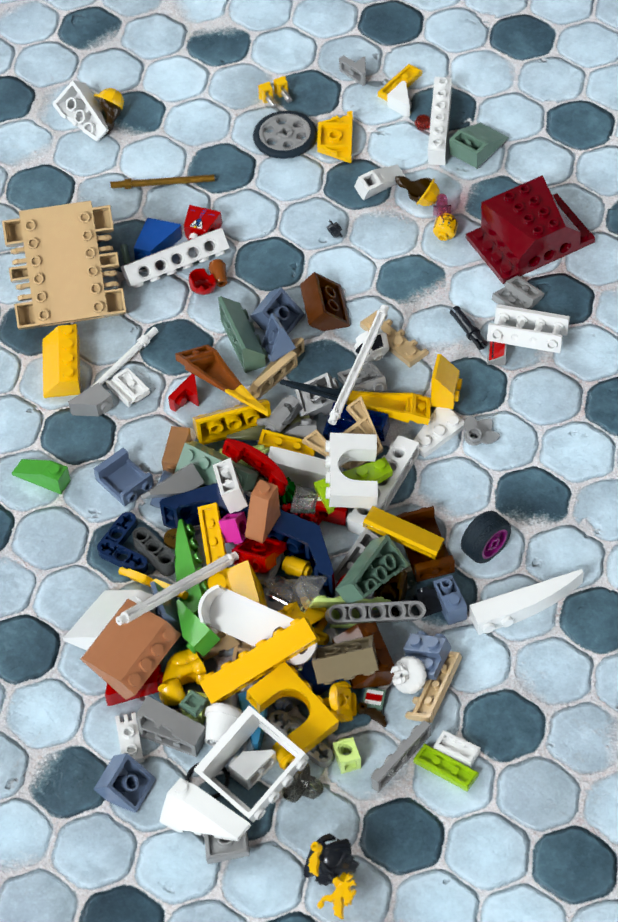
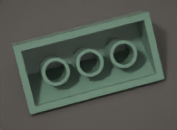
M222 296L218 297L221 323L244 372L247 373L265 367V359L268 358L265 348L260 346L261 340L259 335L254 333L253 323L248 321L247 310L243 309L239 302Z

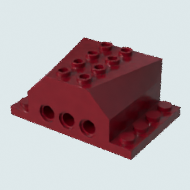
M543 175L481 202V227L466 233L467 241L502 284H505L506 281L517 275L520 277L595 243L593 234L557 193L552 195Z

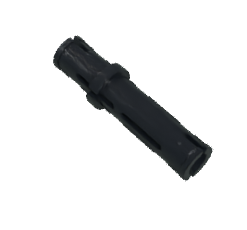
M459 306L453 307L456 313L451 309L450 315L453 316L464 330L466 337L472 340L478 350L484 349L482 343L487 346L488 342L480 334V330L474 327Z

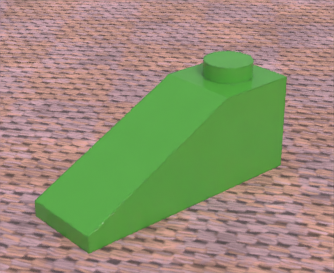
M21 459L12 472L13 476L58 494H62L71 481L68 467L51 460Z
M178 599L176 606L182 636L188 642L186 646L194 654L198 651L204 657L220 638L206 624L201 623L200 619Z

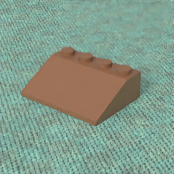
M130 599L123 603L80 659L125 699L137 694L181 636L166 620L150 611L127 624L118 625L115 620L116 617L137 604Z

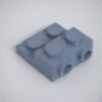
M418 631L417 634H410L403 650L406 654L405 656H413L422 661L426 669V679L437 680L451 650V646L447 638L440 633L435 634V636H429L423 631Z

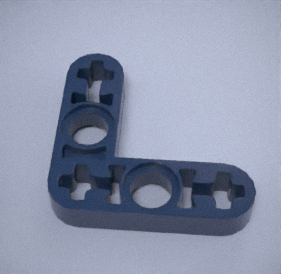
M124 512L98 543V554L102 559L112 564L144 574L148 570L146 557L122 546L137 526L135 514ZM119 532L123 534L120 538L112 537L114 533ZM121 554L128 556L125 560L117 559Z

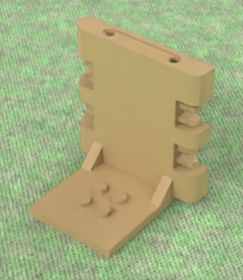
M91 201L29 209L19 211L20 218L2 221L6 247L24 245V247L14 248L10 251L14 255L25 253L26 256L23 259L13 260L12 265H27L9 268L11 283L29 281V283L16 285V290L29 288L31 290V294H23L17 297L18 301L32 299L31 302L14 304L19 330L127 314L123 288L105 290L106 288L117 287L119 284L116 281L104 283L103 277L117 275V271L102 272V270L120 267L117 252L99 254L113 251V246L110 245L98 247V242L111 240V235L97 236L98 234L114 231L110 205L93 207Z

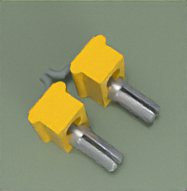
M286 76L274 79V84L266 82L258 86L259 99L263 103L268 102L273 109L277 105L273 100L271 86H274V93L279 98L284 97L287 103L292 101L288 93Z

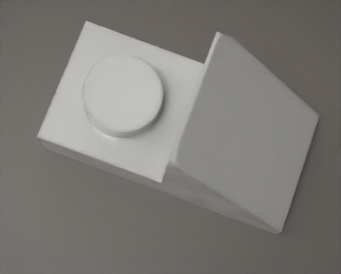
M344 55L339 58V71L365 86V56L356 63Z

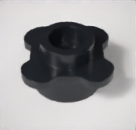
M329 220L330 225L326 227L334 238L337 236L342 238L343 236L340 233L342 228L340 225Z

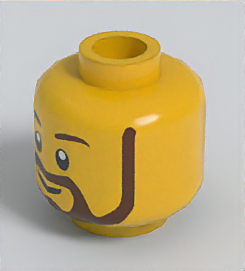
M449 213L439 215L435 220L433 233L441 241L450 240L456 234L458 221Z

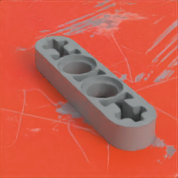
M276 710L270 714L269 722L286 737L291 729H296L300 726L297 721L282 710ZM275 719H277V720H281V719H282L283 724H282L281 722H279V721L275 723ZM320 742L307 753L309 759L319 767L325 768L333 763V752L323 742ZM320 754L322 756L327 755L328 758L326 759L323 757L322 759H320Z

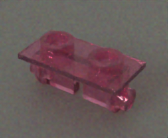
M439 194L437 196V204L433 205V216H439L444 213L451 214V205L447 203V196Z

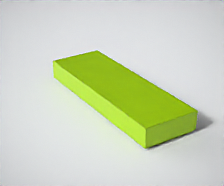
M425 743L413 759L415 764L467 792L478 777L477 771Z

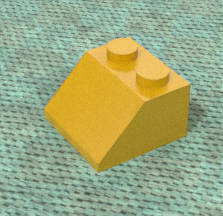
M437 354L431 381V407L454 409L455 402L459 401L460 391L458 390L462 388V379L459 378V370L442 354Z

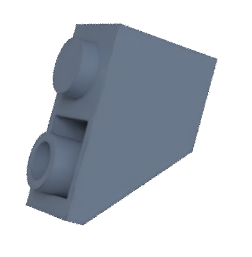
M450 575L433 581L443 609L442 613L448 626L466 620L467 605L453 576Z

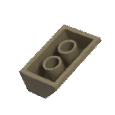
M373 635L318 647L312 656L317 683L329 685L338 679L351 680L356 675L363 674L368 676L378 671L379 664Z

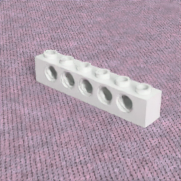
M435 77L428 142V165L446 164L452 77Z
M219 228L120 267L128 287L133 286L135 289L143 286V282L149 279L150 282L161 279L160 275L166 273L167 276L177 272V268L183 267V269L192 267L195 261L199 260V263L205 262L213 254L216 257L226 253L225 250L229 249V245L223 229ZM207 241L210 242L212 245V249L210 251H207L205 249V243ZM190 248H194L196 251L193 258L188 254ZM174 254H177L179 256V262L177 264L173 263L172 256ZM158 260H160L163 263V268L161 270H158L156 268V262ZM141 267H145L147 270V274L144 277L139 274Z
M398 435L396 440L390 443L388 453L383 455V457L386 458L392 468L393 476L378 484L377 508L383 511L387 510L419 456V442ZM354 508L352 512L350 511L346 517L348 531L361 535L365 529L363 521L371 508Z

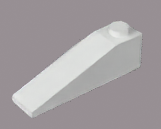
M179 778L168 791L160 817L161 824L176 832L190 831L194 832L195 835H202L203 833L214 835L215 838L239 841L251 826L248 821L218 800L182 778Z

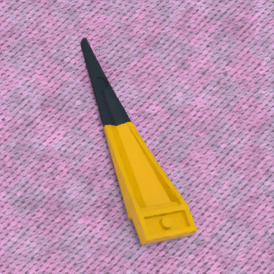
M284 379L280 381L281 385L337 401L342 390ZM352 390L346 402L349 405L361 396L367 411L409 423V420L418 424L428 425L430 421L431 398L416 393H383Z

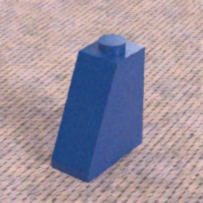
M147 218L133 248L135 260L172 247L182 238L181 224Z

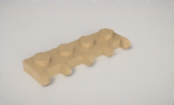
M377 311L360 322L362 329L369 332ZM388 319L383 322L381 329L387 334L389 351L408 367H412L428 355L429 351L427 349L420 351L415 347L418 343L415 339L409 342L403 337L405 334L403 329H400L398 332L391 327L393 321Z
M450 651L437 680L428 679L425 682L420 697H414L412 700L416 704L413 712H406L405 717L407 719L421 722L425 720L428 723L433 722L462 659L460 652Z

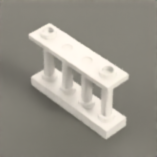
M497 304L495 322L488 324L487 341L560 353L562 337L568 334L570 316Z

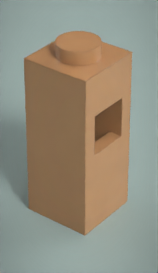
M171 426L162 458L163 471L166 470L174 474L185 442H191L192 440L190 428Z

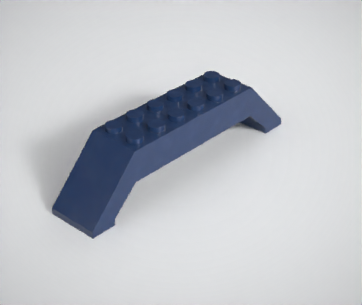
M218 483L163 498L159 502L163 525L171 529L178 528V521L180 519H183L187 524L190 523L192 526L200 525L197 508L199 506L217 503L221 519L225 515L230 514L221 497ZM244 493L248 506L238 512H244L247 519L250 497ZM280 508L281 514L267 537L287 542V550L284 551L285 556L294 555L311 562L315 583L324 587L327 596L334 598L336 595L334 571L320 526L315 522L304 520L298 515L290 514Z

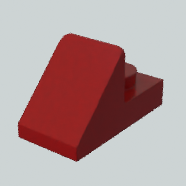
M191 374L168 396L171 410L176 412L186 404L187 400L199 406L194 374Z

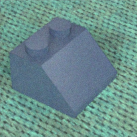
M281 287L269 292L250 317L262 330L266 331L271 312L275 313L289 334L305 313Z
M128 753L112 757L94 790L109 803L136 813L156 778Z

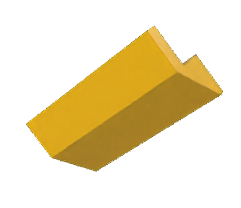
M375 506L371 507L363 521V527L382 536L388 535L391 540L432 559L436 558L444 543V538Z

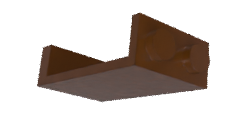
M434 506L423 507L419 510L396 515V517L442 537L435 520ZM444 543L435 559L403 545L416 582L455 573L454 558L452 555L449 556Z

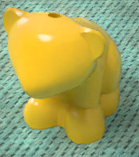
M188 648L173 654L168 660L162 684L158 687L159 698L162 704L166 706L179 705L186 697L182 685L192 682L200 685V682L204 680L203 677L206 675V669L197 652L194 654Z

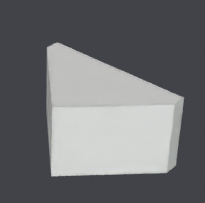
M402 81L387 94L388 107L405 117H410L406 81Z

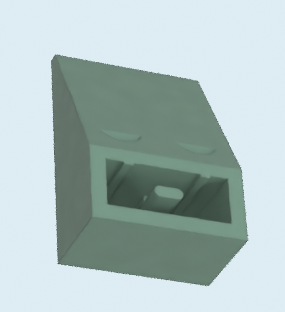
M480 122L458 130L449 139V154L478 169L508 140V136Z

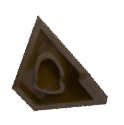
M402 571L390 578L385 584L379 586L374 591L373 598L383 597L384 599L391 600V602L404 601L408 589L407 572ZM392 607V615L398 617L399 610L396 607Z

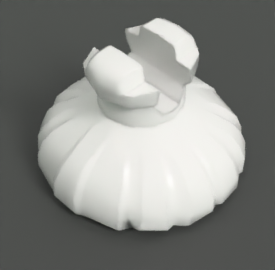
M405 656L398 660L395 666L391 668V673H394L392 682L396 689L405 694H414L421 690L427 677L424 664L420 659L413 656Z

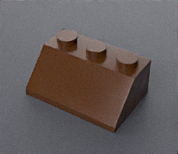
M316 272L312 273L300 284L308 323L311 327L321 331H328L350 326L340 284Z
M376 622L358 623L332 639L333 644L373 635L379 664L378 671L368 676L363 674L356 675L355 678L349 680L352 689L389 685L394 676V673H391V668L395 665Z

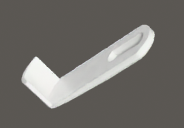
M220 585L208 589L201 597L198 606V615L201 623L256 647L255 644L259 641L272 638L273 633L278 628L286 629L291 626L290 622L294 620ZM318 642L309 647L305 653L298 654L287 662L293 665H302L308 662L315 654Z

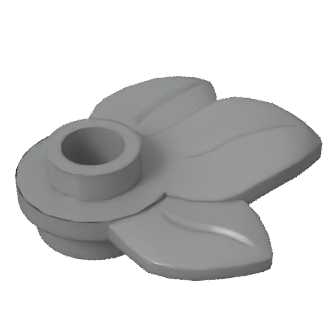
M470 415L464 421V428L466 430L464 439L469 445L476 446L480 443L492 444L500 437V434L491 431L492 420L490 418L477 421Z

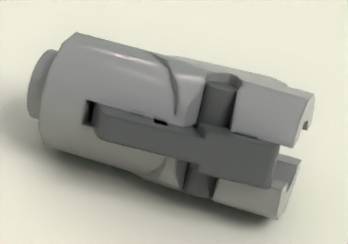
M288 395L277 405L270 417L257 419V425H265V430L281 433L297 417L303 407L296 397Z

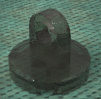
M308 763L303 770L296 772L292 783L282 789L283 798L287 801L295 803L301 796L316 799L323 793V785L319 779L310 775V765ZM309 784L315 788V791L310 788Z

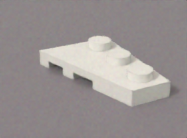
M436 407L430 416L428 425L424 424L414 438V441L419 442V454L426 458L464 430V420L450 408Z

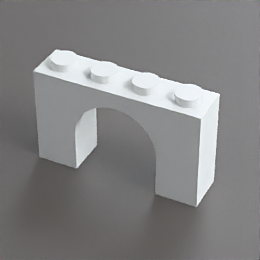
M330 433V438L325 443V452H329V456H326L325 467L329 468L325 475V483H329V487H326L325 499H329V507H377L378 481L352 480L344 476L339 469L343 464L350 461L375 462L377 435Z

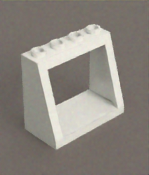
M248 706L195 767L194 771L254 823L255 820L263 817L266 807L270 803L273 804L279 798V792L292 783L296 772L305 768L309 757L257 711ZM260 727L296 758L256 805L250 809L215 777L254 731Z

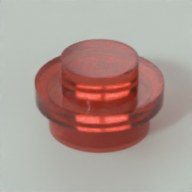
M419 115L415 120V127L419 130H427L430 128L431 119L427 115Z

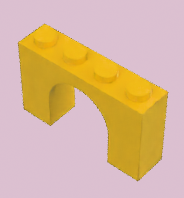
M285 661L246 691V699L258 713H261L276 700L283 697L297 698L306 705L309 717L302 725L287 735V738L306 754L338 729L339 717L337 714L325 706L322 697L316 696L311 691L312 688L306 680L302 681L298 676L297 670L292 665L289 666Z

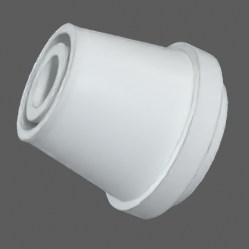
M213 703L211 706H207L204 714L206 716L205 743L214 747L243 711L235 706L223 703Z

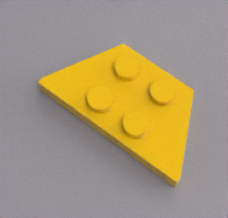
M348 111L346 116L340 118L337 115L329 120L318 122L317 152L352 163L353 111Z

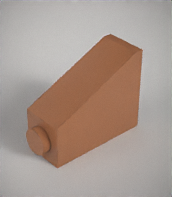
M259 480L252 491L246 524V538L264 543L278 520L281 512L277 485Z

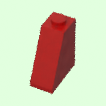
M160 664L137 694L131 698H123L107 683L105 691L107 706H113L157 693L159 685L162 684L164 674L161 671Z

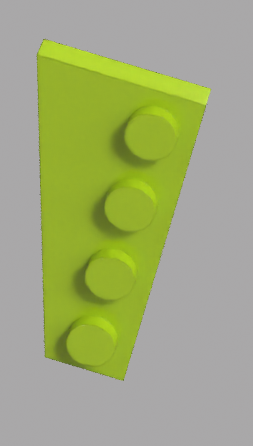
M385 457L375 460V462H369L341 472L352 480L378 481V484L393 476V470ZM325 478L313 482L314 489L323 502L328 514L334 512L336 507H329V499H325L326 487H329V483H325Z

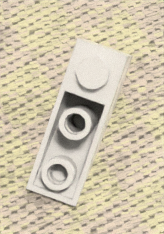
M397 164L374 169L359 176L354 187L364 201L396 185V176H406Z

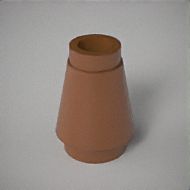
M221 259L211 261L208 270L214 275L218 287L225 286L227 284L226 264Z

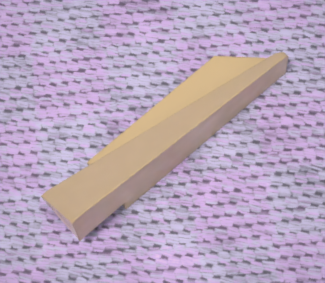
M302 337L292 339L296 348L276 361H271L247 390L256 400H259L298 366L297 357L305 351L304 339Z

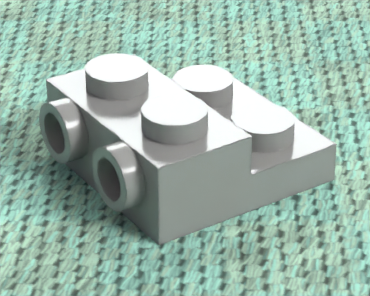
M372 361L364 363L352 390L364 392H383L386 390L385 376ZM352 368L337 373L338 379L343 385Z
M328 372L304 383L327 388H339L337 379L335 377L332 378ZM295 389L297 399L303 407L301 410L302 416L309 415L311 418L321 412L326 416L333 410L336 401Z

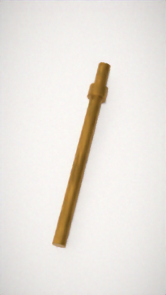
M201 175L131 180L130 178L124 179V181H112L110 185L111 189H132V187L215 182V176Z

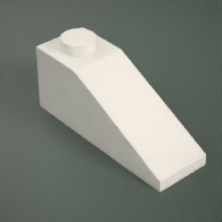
M231 458L214 464L213 468L221 497L229 513L241 511L248 504Z

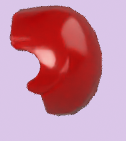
M203 268L190 272L189 286L194 293L207 295L215 290L217 281L213 274L208 275Z

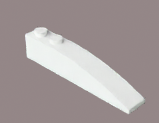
M580 569L469 605V617L477 634H487L502 627H509L554 605L583 584V570Z

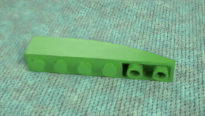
M183 519L178 521L176 534V582L203 568V558L198 550L199 543L194 535L196 531L190 523L187 524ZM206 579L186 590L188 592L187 599L180 598V601L198 618L200 599L208 590Z

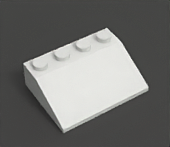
M105 590L63 637V641L88 650L127 599L138 604L151 597L152 594L142 590ZM155 608L150 610V612L156 615Z

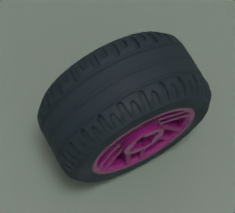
M495 511L481 513L465 530L461 539L462 551L479 564L489 562L507 544L511 534L510 523Z

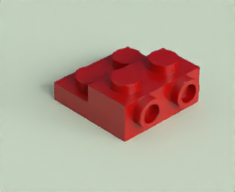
M267 537L264 543H260L246 538L244 542L232 549V552H236L239 555V559L234 562V565L248 560L254 572L266 573L276 565V557L287 550V542Z

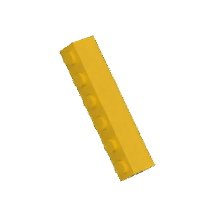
M305 617L294 619L290 622L291 626L286 629H278L273 633L272 638L259 641L255 644L256 648L251 651L245 650L238 655V659L222 664L220 666L221 669L216 673L212 671L206 674L200 685L211 704L223 702L277 668L284 661L287 662L319 642L320 638L310 621Z

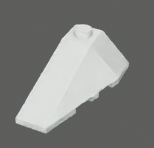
M72 80L53 102L60 116L72 122L71 124L79 127L95 141L99 142L109 130L94 94L86 83Z

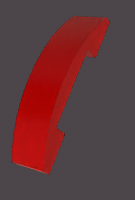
M229 438L225 440L222 449L224 455L231 458L235 463L242 459L268 478L269 483L277 485L280 496L285 494L288 481L282 470L273 460L260 450L246 443Z

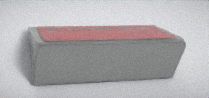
M489 341L487 365H506L507 344Z

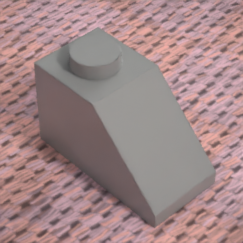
M99 382L68 401L70 413L77 416L99 417L114 407L112 395Z

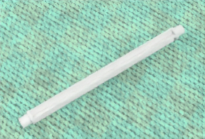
M381 305L380 309L377 310V315L333 410L329 414L328 423L331 425H335L341 417V413L379 330L388 315L389 307L387 305Z
M232 552L222 556L213 563L204 566L123 611L121 615L116 617V623L123 625L124 623L131 622L142 614L179 595V593L188 590L215 573L234 564L239 559V555L236 552Z

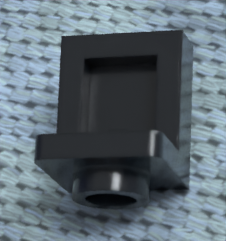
M426 586L418 589V594L413 596L414 600L416 599L425 605L426 613L423 617L443 611L435 588L429 590V587Z

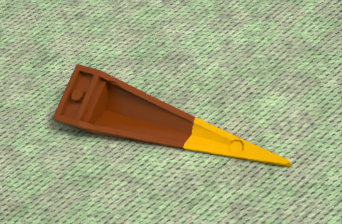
M207 344L175 353L176 361L184 365L185 370L268 416V410L241 384L216 349Z

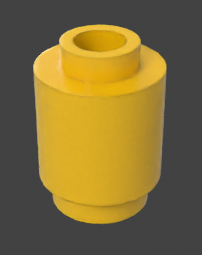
M294 555L286 556L282 563V570L288 575L310 577L313 570L311 562Z

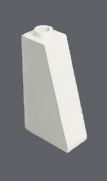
M270 446L268 457L277 464L285 477H289L291 482H294L297 487L314 488L313 482L324 479L326 471H329V468L325 467V459Z

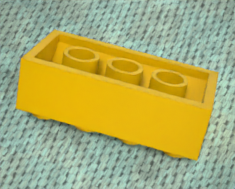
M77 324L57 326L42 339L44 398L81 394L80 348Z
M267 399L257 400L268 410V416L247 404H242L192 417L198 442L206 445L227 439L226 435L257 426V419L270 417L271 415L269 401Z

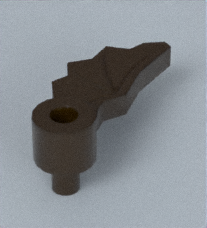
M364 702L358 704L357 712L359 715L367 714L372 720L386 727L385 716L382 715L381 711H378L376 708H367V704Z

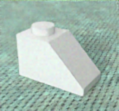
M273 749L242 752L238 757L236 756L230 761V776L247 790L251 789L277 763L276 752Z

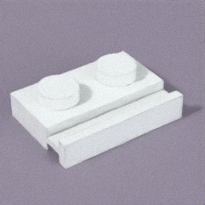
M128 368L113 376V379L110 381H106L107 387L128 408L133 402L137 403L150 394L149 388Z

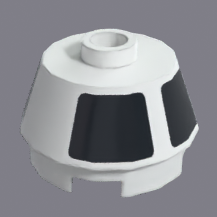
M381 328L366 362L378 361L389 351L387 334ZM368 331L359 335L355 339L357 343L352 344L356 354L359 353Z

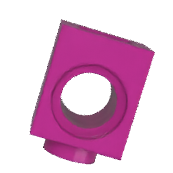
M244 512L227 514L218 521L225 543L233 542L234 544H240L245 541L247 519Z

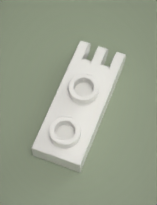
M131 713L132 720L129 721L128 715L124 714V722H121L119 715L115 716L121 754L128 753L138 763L144 762L136 713Z

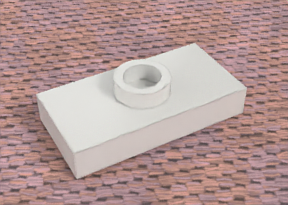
M444 730L433 746L434 749L469 767L472 766L481 750V747Z

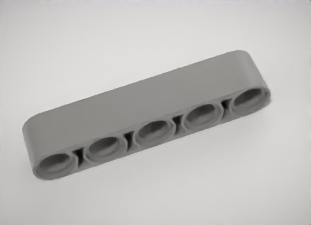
M420 601L336 604L326 610L325 619L331 625L368 622H407L422 618L426 613V608ZM412 606L417 607L419 611L418 616H414L411 613ZM392 607H396L399 610L398 617L392 615ZM372 608L378 609V618L373 617L371 614ZM352 609L359 611L360 617L358 619L352 616ZM332 610H337L339 612V620H336L332 617Z

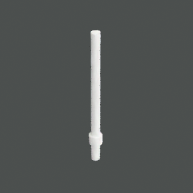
M153 327L148 333L137 339V343L93 385L98 382L101 385L105 384L142 347L145 348L150 343V340L159 332L158 329Z

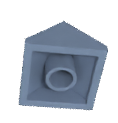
M271 312L262 347L265 348L267 356L272 362L296 347L277 315Z

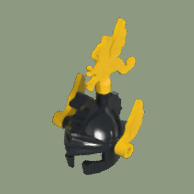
M329 833L311 844V850L305 862L304 877L316 876L315 881L319 885L327 886L333 884L336 887V890L331 895H324L317 903V908H323L325 901L333 902L334 906L332 909L334 910V915L343 920L344 905L346 907L348 904L351 905L356 894L355 889H350L352 885L356 886L357 884L355 880L350 882L353 878V875L350 874L356 872L359 863L353 860L354 857L351 856L352 850L349 840L336 839L335 836ZM330 840L334 841V842L329 843V844H326V843H325L326 841H330Z

